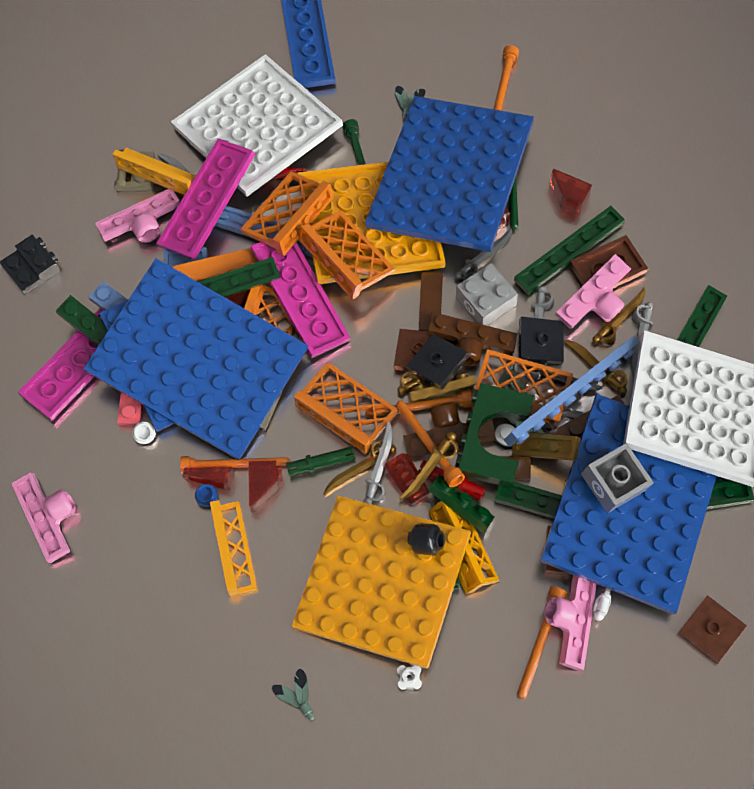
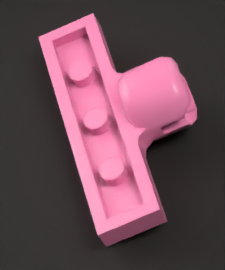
M167 189L95 224L104 242L127 231H133L139 241L150 243L156 240L161 232L156 219L177 209L180 201L173 190Z
M615 254L555 315L570 329L590 311L596 312L605 322L611 321L624 307V302L614 294L613 287L631 268Z
M32 472L11 483L46 561L52 563L69 553L70 549L60 530L59 524L76 511V506L71 496L60 489L52 495L45 497L35 474Z
M573 575L569 600L559 596L551 598L545 605L544 618L548 624L561 628L563 631L559 664L575 670H584L597 584Z

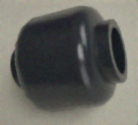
M419 523L409 532L407 540L415 554L436 555L444 547L445 535L438 525Z

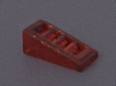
M401 453L384 465L402 493L409 488L406 483L412 479L415 480L419 474L409 454ZM408 471L409 474L402 478L401 475ZM425 482L420 487V490L406 498L410 505L415 504L430 493Z
M232 467L184 468L183 471L188 482L201 485L210 484L215 488L230 490L234 478Z

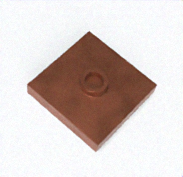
M399 330L394 370L408 371L406 366L431 337V335H427L428 331Z
M707 595L678 633L718 664L747 625Z

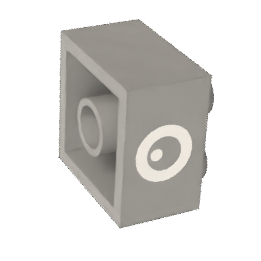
M492 263L456 286V299L475 322L482 325H489L516 307L518 293Z
M627 443L589 464L581 473L607 514L645 492L654 483Z

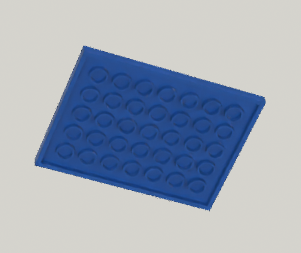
M414 96L366 219V228L491 252L534 123V116Z
M155 258L85 365L84 371L235 459H241L309 346Z
M596 394L580 439L577 461L572 463L540 562L674 615L678 611L716 475L632 450L654 483L645 492L607 514L581 473L589 464L623 445L630 406Z

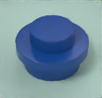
M210 484L199 486L195 492L196 502L203 507H209L210 502L217 501L218 499L216 488Z

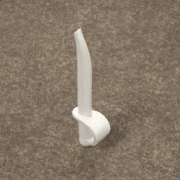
M606 588L605 593L597 597L593 607V615L597 621L602 620L606 616L611 604V596L609 595L611 590Z

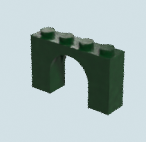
M480 383L479 390L474 389L471 401L475 403L474 410L468 412L466 424L470 425L468 433L463 432L461 446H464L463 454H458L455 467L459 468L465 477L510 488L513 487L519 461L493 455L486 451L479 441L478 433L482 425L493 418L503 417L521 422L527 420L530 416L534 395Z

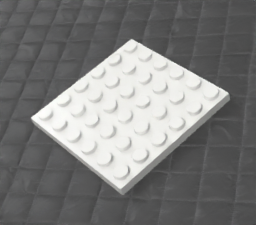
M266 54L171 121L172 127L205 158H207L218 138L253 150L255 157L237 186L246 196H249L343 126L342 119Z
M644 331L641 335L623 445L627 443L631 450L754 487V364Z

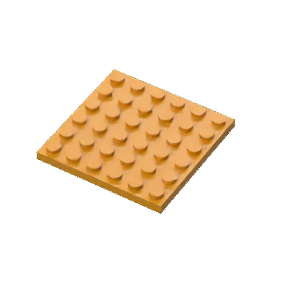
M389 162L298 173L318 183H321L323 180L330 183L334 196L311 225L341 210L395 268L394 272L390 275L445 268L446 262L441 242L366 228V219ZM315 189L304 190L305 195L311 194ZM340 219L332 222V226L343 228L345 226ZM319 229L316 231L319 235L328 237L327 230ZM331 231L330 237L343 239V233ZM346 234L345 240L358 242L355 236ZM329 243L332 250L341 251L342 245ZM344 246V252L356 254L357 248ZM359 250V255L371 257V253L368 250ZM313 257L317 283L336 282ZM343 258V262L346 265L355 266V260ZM358 261L357 267L370 269V263ZM373 263V270H385L382 265ZM356 273L359 279L369 278V275Z
M338 495L291 627L302 632L428 669L471 532L466 529ZM416 524H435L444 532V547L436 555L415 554L411 549L407 538L409 532L412 531Z

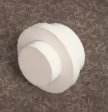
M140 422L133 429V437L140 444H149L155 438V428L148 422Z
M510 424L498 426L495 431L496 441L503 446H508L504 439L515 427Z

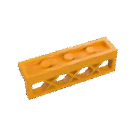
M125 148L123 152L116 149L113 152L117 168L183 195L186 194L196 177L194 174L129 148Z
M219 500L210 502L226 587L230 597L258 590L240 502L236 501L223 505L220 504ZM236 509L237 516L232 523L224 519L223 511ZM233 529L240 532L242 536L236 545L228 540V536ZM237 550L246 556V560L241 567L232 561ZM241 573L250 577L251 585L238 588L237 579Z
M442 501L428 510L432 521L458 528L463 526L471 532L458 573L465 593H473L484 585L498 582L499 578L475 527ZM472 547L476 549L478 556L473 553ZM481 568L487 572L489 578H485Z

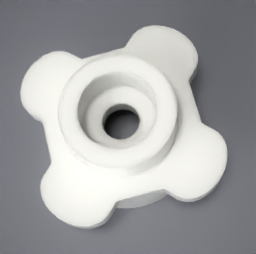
M401 665L398 667L397 673L400 675L398 687L400 689H419L422 682L419 679L421 668L419 666L405 667Z

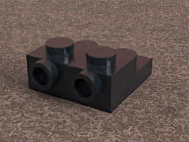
M33 234L15 245L17 250L0 261L2 268L24 295L60 271L56 264L59 260L52 251L48 253L45 250L47 245L42 238L38 237L36 239Z

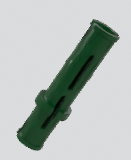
M353 446L312 457L307 455L304 459L286 462L287 468L290 469L288 470L289 477L307 471L312 473L315 469L356 460L355 454L352 453L354 452Z

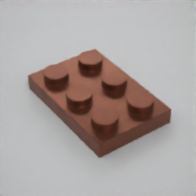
M627 235L572 259L569 264L581 284L584 285L616 254L631 270L613 288L648 271L647 265Z

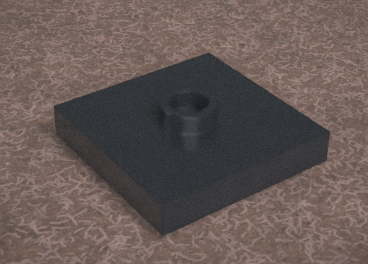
M521 316L519 319V358L532 362L562 365L564 362L563 322Z
M432 334L406 367L408 371L443 390L470 356L465 350Z

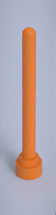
M512 45L505 46L503 49L504 66L494 110L501 111L511 67L518 59L519 49Z
M470 389L461 390V393H457V396L405 403L411 412L431 409L437 405L447 403L459 404V406L464 408L473 407ZM385 408L375 409L376 417L386 416L390 413ZM366 410V417L373 418V410Z
M398 401L396 407L433 455L435 451L432 447H437L404 401ZM442 457L438 462L444 471V480L449 487H456L465 479L462 471L455 466H451L446 458Z
M181 456L180 470L181 474H191L196 469L286 466V462L291 461L288 457L195 460V458L190 456Z
M550 586L547 597H549L548 601L558 596L566 599L568 592L559 587ZM545 618L543 619L517 692L520 698L527 696L552 626L548 624Z

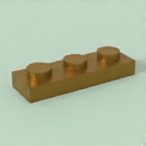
M468 373L455 376V380L448 382L443 390L435 385L425 388V385L413 387V392L408 394L410 403L474 387L477 384L475 375L468 377Z
M528 433L530 436L520 445L517 442L513 444L512 454L515 456L577 461L581 438L577 436Z

